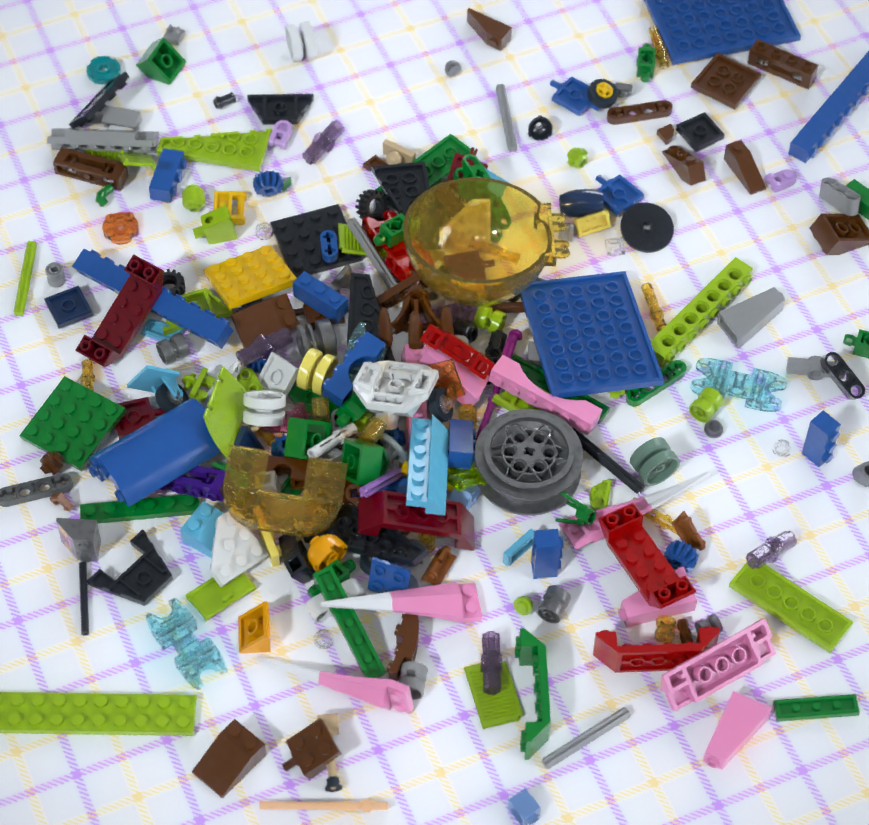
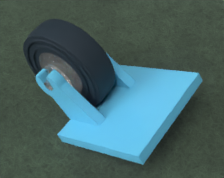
M146 365L127 384V388L155 393L157 404L165 412L189 399L187 392L176 381V378L180 375L179 371L168 368L164 369L153 365Z

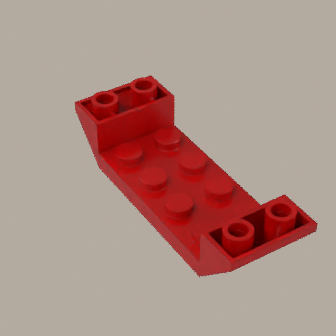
M634 503L598 518L609 549L649 606L662 609L696 593V589L686 576L679 578L644 529L643 515Z
M706 626L699 628L696 643L674 644L667 642L655 645L645 643L643 645L624 644L622 646L617 644L616 631L602 630L595 632L593 656L615 673L669 671L716 645L720 627Z

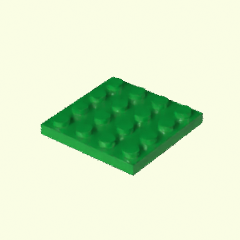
M64 376L19 436L22 440L46 453L48 451L52 453L58 452L63 457V462L82 472L89 463L90 456L98 451L127 411L125 407Z

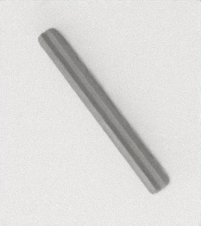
M503 83L497 84L496 93L507 148L509 152L517 151V142L506 88Z
M355 217L349 219L347 222L348 227L388 289L398 284Z
M626 707L616 711L542 759L543 765L546 769L552 768L629 719L630 712Z

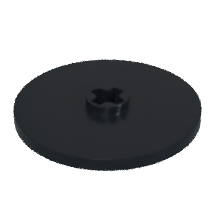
M642 202L632 205L624 212L620 222V231L625 242L633 249L644 253H654L664 249L670 243L674 234V224L671 216L665 209L653 203ZM644 226H650V230L644 229Z

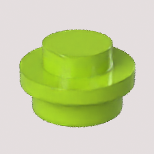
M520 596L514 600V608L519 614L526 616L532 612L533 601L528 596Z

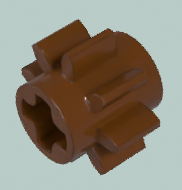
M48 451L39 460L42 463L40 469L45 474L51 473L55 475L64 466L61 463L63 457L58 452L52 453Z

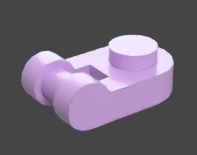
M281 120L276 122L270 134L268 146H278L280 149L286 150L292 133V126L289 121Z
M783 169L774 174L768 173L764 177V181L770 184L771 190L776 193L793 186L796 183L797 174L791 169Z

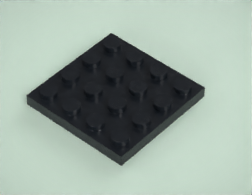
M339 204L270 222L271 230L285 264L296 278L304 271L313 275L362 261L361 255L342 253V250L339 249L338 223L347 224ZM325 230L334 231L337 236L338 259L331 263L325 262L321 253L320 234ZM326 238L327 243H331L330 238ZM328 250V255H331V250Z

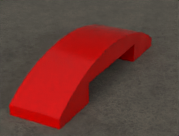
M429 324L420 338V341L435 350L442 351L468 367L469 371L484 380L495 365L493 361L481 352L435 325Z

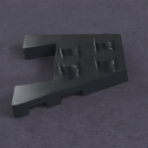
M142 529L130 540V544L143 555L116 580L99 569L87 580L89 586L145 606L173 580L168 567L161 556L158 555L146 532Z

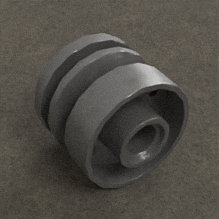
M329 318L315 321V330L312 329L310 323H305V330L302 324L296 325V341L302 358L311 348L322 351L323 356L326 354L337 356V338Z

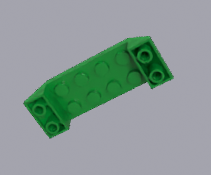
M520 628L519 636L515 638V658H519V666H532V675L534 676L533 693L536 699L534 709L535 714H537L536 722H525V730H521L520 752H524L525 760H529L549 740L551 714L546 645L525 628Z

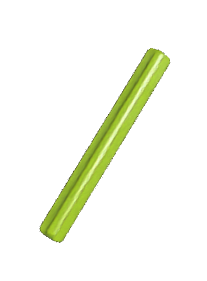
M29 240L26 243L13 310L15 316L24 315L37 244L34 240Z

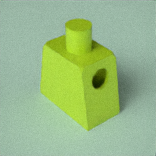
M227 205L201 215L202 226L192 229L195 239L206 236L208 243L211 245L238 239Z

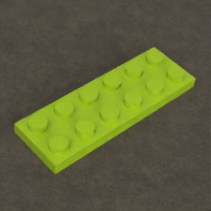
M753 556L729 583L731 589L829 654H831L853 626V621Z

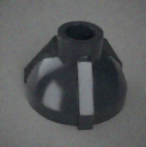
M538 115L529 123L527 134L534 140L542 141L552 136L553 127L549 119Z

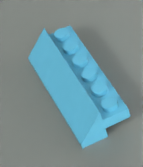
M433 414L431 420L412 418L406 506L424 507L426 514L445 515L449 430Z

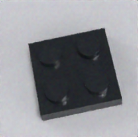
M706 112L676 125V131L695 152L723 140L725 136Z

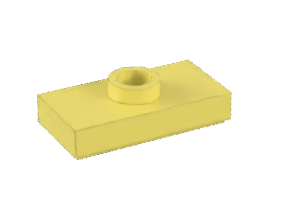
M606 209L573 219L577 237L612 227L609 213Z

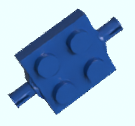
M573 76L563 83H559L554 79L550 81L549 85L557 89L551 98V101L578 116H581L588 108H592L597 112L601 110V108L589 101L587 97L589 85Z
M601 174L595 178L601 184V187L597 190L603 193L604 205L618 217L629 207L644 199L645 194L620 174L609 180H606Z

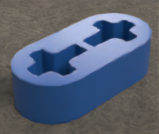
M325 230L320 234L321 253L323 260L331 263L338 259L337 236L334 231ZM326 238H330L331 243H327ZM328 250H331V255H328Z

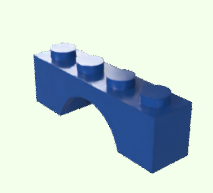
M366 332L363 337L360 335L357 338L354 349L347 351L344 356V362L337 364L333 370L334 375L331 379L327 378L322 385V396L339 407L353 392V384L349 379V372L364 362H377L385 350L386 343L369 332Z

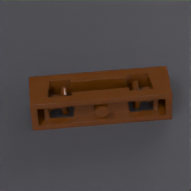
M759 39L750 48L747 64L807 90L816 80L819 67L818 64ZM758 59H762L763 64L758 63ZM795 73L794 77H796V78H797L799 75L802 76L801 81L798 80V79L793 78V77H792L793 74Z
M64 147L60 148L53 161L55 174L103 187L110 184L114 190L121 191L129 176L128 167L120 161L117 162ZM67 169H72V171L76 170V173L67 171ZM103 177L106 178V180H113L114 183L104 181Z

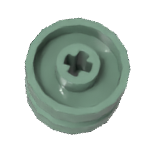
M656 437L640 445L631 455L629 463L639 473L646 486H654L664 482L676 472L680 466V459L671 450V447L664 438Z

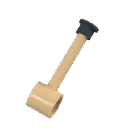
M338 713L317 715V720L321 718L325 722L332 737L335 734H339ZM334 759L327 764L328 778L326 779L327 785L325 786V791L327 792L342 790L339 777H337L336 761Z

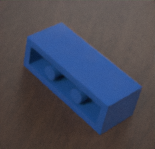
M163 148L149 185L150 200L171 203L173 196H176L177 185L182 180V171L187 166L184 151Z
M304 271L293 282V296L336 324L349 312L347 297Z
M824 410L810 421L802 454L817 467L822 466L824 463L828 464L834 456L833 451L837 446L836 440L840 436L841 424Z
M450 418L448 428V467L470 470L471 462H475L476 429H473V421Z
M558 529L536 530L533 532L531 554L533 579L557 577L558 569H561L562 548H564L563 537L559 536Z

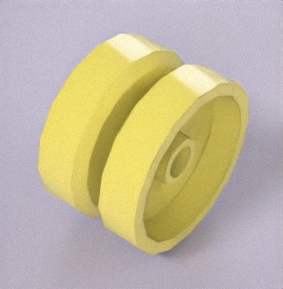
M314 348L309 349L298 371L297 387L306 391L312 388L314 394L322 396V385L327 378L331 379L334 375L333 370L339 364L338 358L330 354L323 356L322 351Z

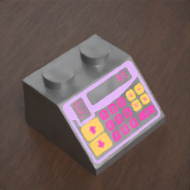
M57 517L56 523L61 542L77 560L97 562L101 545L97 520Z

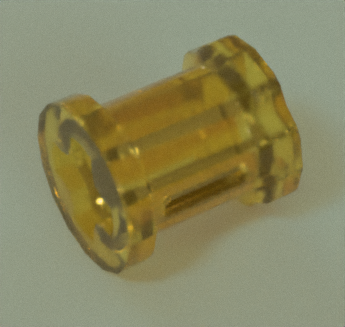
M419 533L418 539L422 542L423 547L427 549L428 553L434 551L436 536Z

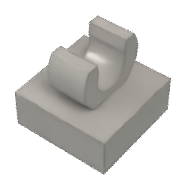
M169 24L163 37L170 44L179 46L186 33L179 26L174 27L172 24Z

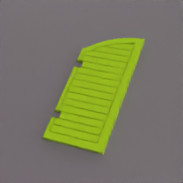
M222 366L218 375L220 381L216 380L207 404L209 408H206L203 418L213 441L222 454L228 458L242 422L243 410L247 408L243 404V394L248 391Z

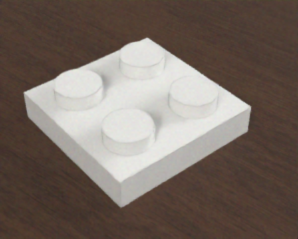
M271 352L258 376V380L263 387V391L280 392L287 397L297 379L299 368L277 353Z

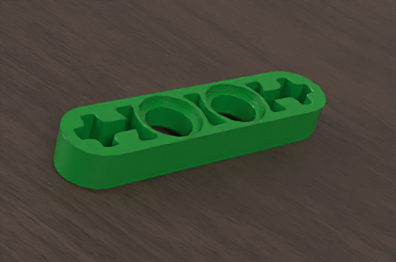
M674 360L660 370L662 375L669 379L668 381H665L663 385L653 386L654 389L652 391H648L645 388L629 389L626 393V403L632 407H637L682 379L686 374V364L681 360Z

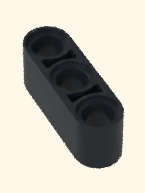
M829 352L821 357L820 364L846 398L856 400L864 396V385L838 353ZM829 356L835 361L833 366H830L827 362ZM840 371L846 374L845 381L839 378ZM852 386L858 389L857 396L851 393Z

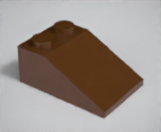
M820 214L809 227L813 237L826 255H841L869 245V229L859 214L855 216Z
M287 293L269 298L231 315L244 350L251 348L252 345L258 346L259 343L264 344L296 333V325H300Z
M234 718L219 733L192 770V774L223 799L267 755L266 745Z

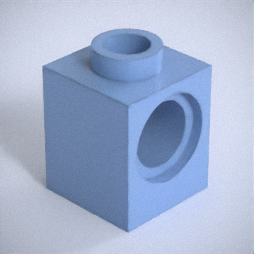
M526 788L508 799L507 809L520 825H533L539 820L541 807Z

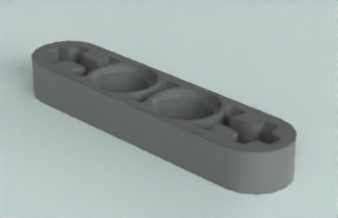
M61 473L0 488V506L9 507L51 497L55 493H67L73 488L72 478L69 474ZM42 485L50 486L46 491L39 490ZM24 489L30 490V493L26 496L20 495V492Z

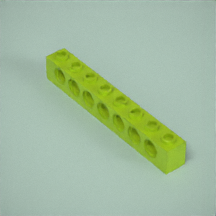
M735 257L650 341L659 367L663 368L667 363H671L678 352L681 353L685 349L686 344L689 341H693L701 329L704 330L712 318L715 319L723 307L726 308L734 296H738L745 285L750 284L753 279V267Z

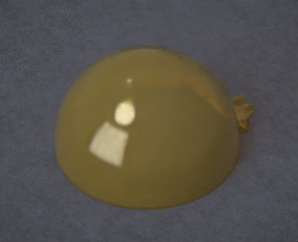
M460 178L433 186L413 201L406 212L403 222L405 249L409 261L419 278L437 295L465 306L485 307L506 302L525 291L538 278L545 266H556L557 259H565L571 255L568 249L570 246L568 240L554 238V232H564L567 229L565 214L552 213L551 203H541L526 190L511 183L491 178Z

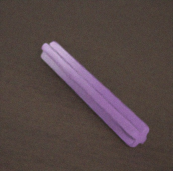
M395 468L359 489L360 497L368 498L403 478L402 468Z

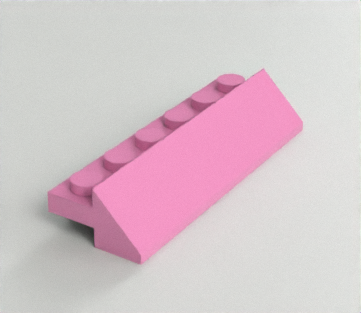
M760 619L662 674L660 691L665 693L671 710L677 711L691 702H699L764 665L763 661L776 655L770 640L773 636L766 619Z

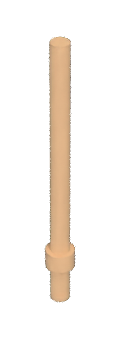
M363 799V801H259V809L362 810V812H371V810H388L389 802H372L371 799Z

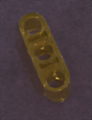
M372 416L366 419L357 432L356 437L376 443L387 428V424L379 418Z

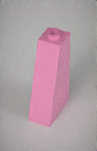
M425 344L419 353L422 357L418 363L427 365L433 370H438L439 378L437 381L470 411L481 396L490 376L488 375L484 380L469 371L468 367L442 351L435 350Z
M684 567L675 570L679 578L683 576L688 578ZM638 591L621 601L618 615L620 620L624 621L627 628L695 611L697 598L694 593L671 605L658 609L649 606Z
M733 691L705 751L703 762L711 768L723 770L768 721L772 707Z

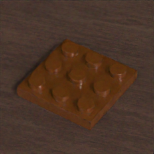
M717 52L692 81L691 88L735 110L759 82L762 74Z

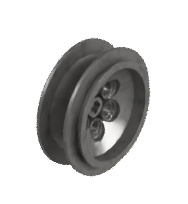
M536 409L509 411L490 421L479 434L475 446L474 475L476 483L482 494L492 504L504 511L525 516L549 513L569 501L560 493L564 491L573 496L579 486L583 463L582 445L573 428L556 415Z

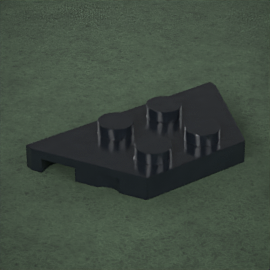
M314 93L247 94V101L263 125H275L276 122L281 120L289 121L291 124H298L314 101Z

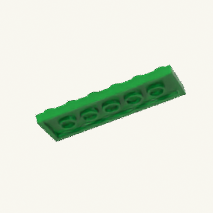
M450 133L413 162L425 161L429 186L431 188L447 179L454 154L458 153L465 156L470 153L471 148ZM381 185L375 189L384 192ZM390 201V204H388V205H390L393 209H395V207L393 206V204H392L391 201Z

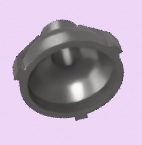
M347 264L331 284L335 287L348 288L350 290L351 273H353L352 267Z

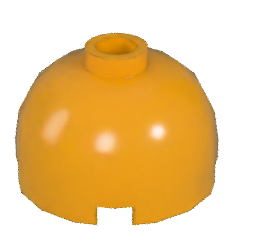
M325 534L320 537L315 536L310 541L307 553L308 561L312 568L318 572L336 559L340 562L346 555L344 548H348V546L340 538L332 534Z

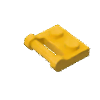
M215 191L213 210L227 205L233 223L242 226L246 222L244 209L247 193L244 191ZM233 200L238 201L237 215H232Z

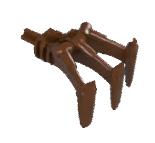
M415 282V285H411V289L405 291L402 309L393 322H390L387 308H381L378 322V339L386 343L385 346L390 347L392 346L394 334L406 332L408 333L409 348L422 349L424 343L420 341V338L429 324L435 325L454 335L451 310L447 306L443 307L439 320L431 310L428 291L422 289V284ZM422 313L426 321V323L424 324L421 322L420 314Z

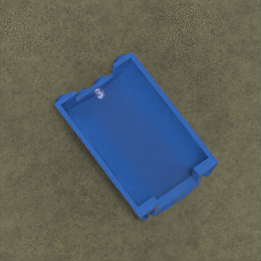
M190 398L90 456V467H88L91 476L93 478L97 477L101 482L108 478L115 486L116 492L114 493L118 501H123L128 507L221 452L213 441L203 418L206 409L197 400Z

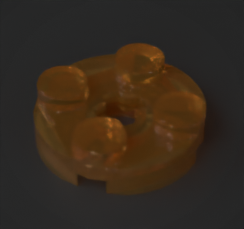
M131 212L107 214L102 224L103 235L106 239L111 240L113 244H127L132 241L135 235L137 237L139 233L138 221Z

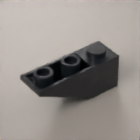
M293 526L278 538L283 563L291 578L305 584L313 578V573H316V571L310 565L307 557L308 551Z

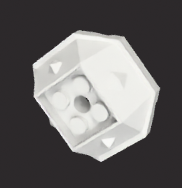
M397 361L364 362L353 381V390L370 412L382 413L387 416L412 417L422 402L429 398L439 378V372L423 364Z

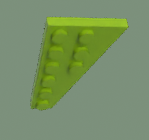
M267 128L266 131L260 132L250 130L248 133L232 131L210 133V136L197 134L189 138H184L183 136L161 137L156 152L160 156L163 148L184 151V158L190 161L260 172L272 128Z

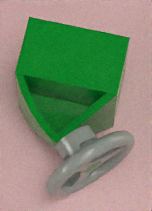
M386 433L379 435L382 446L367 439L344 438L339 477L356 485H366L383 476L388 469L389 463L394 458L400 463L408 461V456L398 442Z

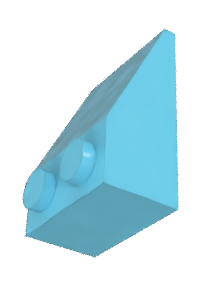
M203 501L181 527L182 542L212 559L216 519L224 513Z

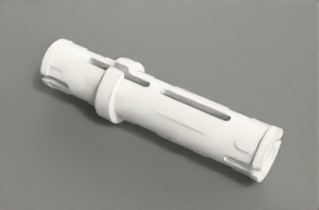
M349 423L342 429H336L331 436L308 449L307 454L309 458L316 460L338 444L342 445L344 438H349L358 432L356 425Z

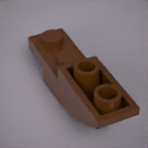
M402 613L401 618L403 620L395 628L394 635L396 636L397 646L394 655L396 656L393 661L390 660L387 667L389 679L398 682L402 664L407 661H415L419 642L418 615Z

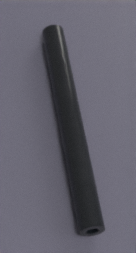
M79 562L81 635L87 636L89 635L87 563Z

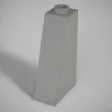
M772 287L720 311L717 324L735 347L740 349L783 311L784 295L776 287Z

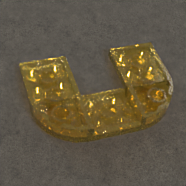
M230 445L223 482V501L229 514L238 523L254 530L308 537L325 531L337 519L343 500L348 463L309 457L303 496L289 495L263 490L269 451Z

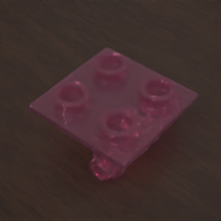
M298 402L291 411H284L286 414L283 425L264 426L262 432L273 434L287 433L289 417L309 419L312 413L306 412L303 402Z

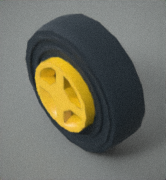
M595 79L588 87L587 97L593 105L606 109L615 104L618 98V90L607 79Z

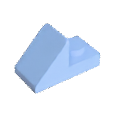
M465 480L460 488L454 487L449 500L461 502L469 510L482 492L479 487Z

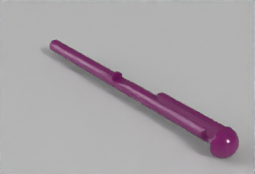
M513 329L509 332L502 355L512 359L517 342L523 338L520 330ZM494 385L492 398L495 394L499 395L501 387ZM488 398V404L475 438L476 442L479 434L491 419L496 404L491 401V398Z

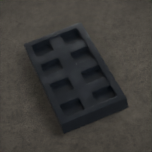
M125 71L109 80L74 117L69 125L72 128H76L78 126L83 127L87 122H92L96 118L95 114L101 112L107 106L105 103L108 100L111 101L117 95L115 92L127 85L126 80L130 77Z

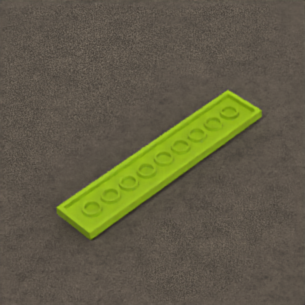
M0 692V733L194 736L197 696L183 694Z

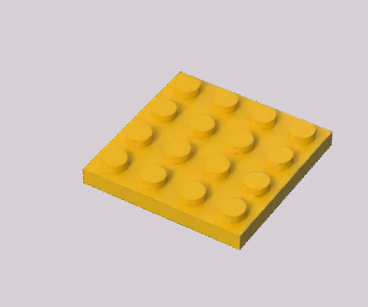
M271 245L261 246L259 249L245 252L234 258H228L226 261L212 264L203 269L205 277L229 310L290 288L297 279Z

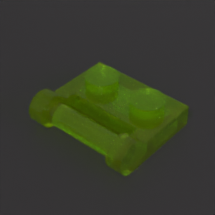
M472 465L470 470L460 468L447 469V484L455 486L459 492L466 490L468 487L481 484L488 485L480 475L478 468Z

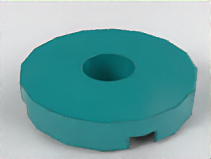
M98 56L93 58L89 65L87 64L86 72L90 81L95 84L104 85L109 80L120 75L121 68L115 58Z

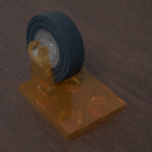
M453 359L427 365L439 372V378L428 398V408L431 416L433 414L441 423L447 422L452 418L454 401L457 397L465 395Z

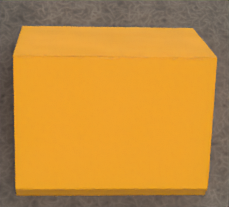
M267 601L238 616L239 653L271 652L270 612Z

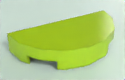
M603 480L592 487L589 500L594 510L608 506L612 480Z

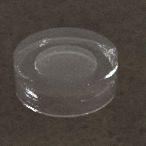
M267 222L257 224L255 227L256 237L260 240L270 239L273 236V226Z

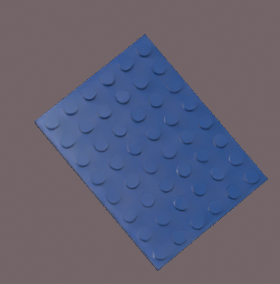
M644 0L672 65L712 58L717 52L722 55L748 51L757 39L773 46L801 40V34L784 0Z
M626 271L518 283V292L546 383L552 396L565 398L664 384L663 375Z

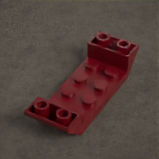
M134 254L124 269L130 276L93 337L90 338L84 335L75 349L76 352L104 368L124 356L162 293L164 271Z
M383 490L368 498L363 497L358 500V534L378 536L381 528L453 538L455 548L475 550L474 516L461 502L446 500L445 515L426 514L424 507L406 506L405 493Z

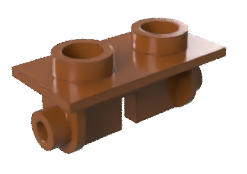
M683 510L671 524L682 541L684 540L688 545L691 544L692 548L699 549V551L706 548L705 540L697 532L692 523V518L688 517L687 513Z
M445 545L438 549L421 577L422 581L431 585L442 583L457 557L451 553V547Z

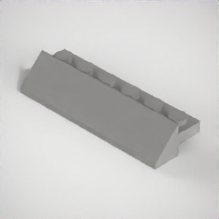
M52 128L51 136L47 137V144H51V150H60L61 147L75 151H86L87 149H92L93 151L95 149L96 151L102 150L103 152L104 150L106 152L108 150L110 152L123 150L128 153H156L159 131Z

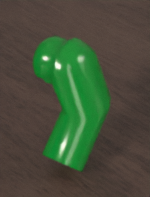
M110 184L96 193L95 201L100 207L108 203L105 197L114 191Z

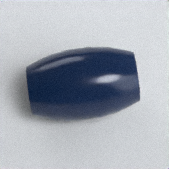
M575 189L560 194V215L579 218L604 210L602 191Z

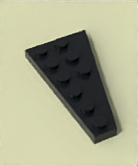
M425 161L372 166V173L398 214L402 213L405 217L411 215L417 217L418 223L412 228V236L422 251L440 250L441 244Z
M351 273L346 353L349 349H354L357 338L360 335L363 337L366 332L378 338L380 307L376 299L370 274ZM385 346V350L377 362L396 361L391 346ZM362 365L354 367L349 372L350 380H355Z
M346 502L303 537L304 542L310 544V541L315 536L320 537L325 534H332L340 538L348 546V548H344L346 552L372 558L376 557L414 567L429 555L425 547L393 529L381 528L378 536L358 534V509Z

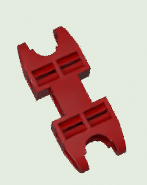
M385 211L383 213L384 221H377L370 216L364 217L362 219L363 230L376 249L381 247L387 252L385 263L400 281L411 276L410 270L419 271L426 266H431L433 269L428 253L422 251L417 243L411 244L408 239L391 248L386 243L381 246L375 245L373 238L379 233L380 225L397 216L394 211Z

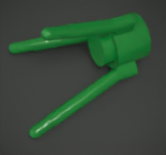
M564 491L560 493L570 500L566 504L576 509L575 516L578 519L556 518V522L577 524L583 527L585 523L591 525L595 521V510L588 508L587 505L582 504Z

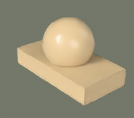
M388 139L382 142L383 154L386 155L388 165L411 163L416 159L415 152Z

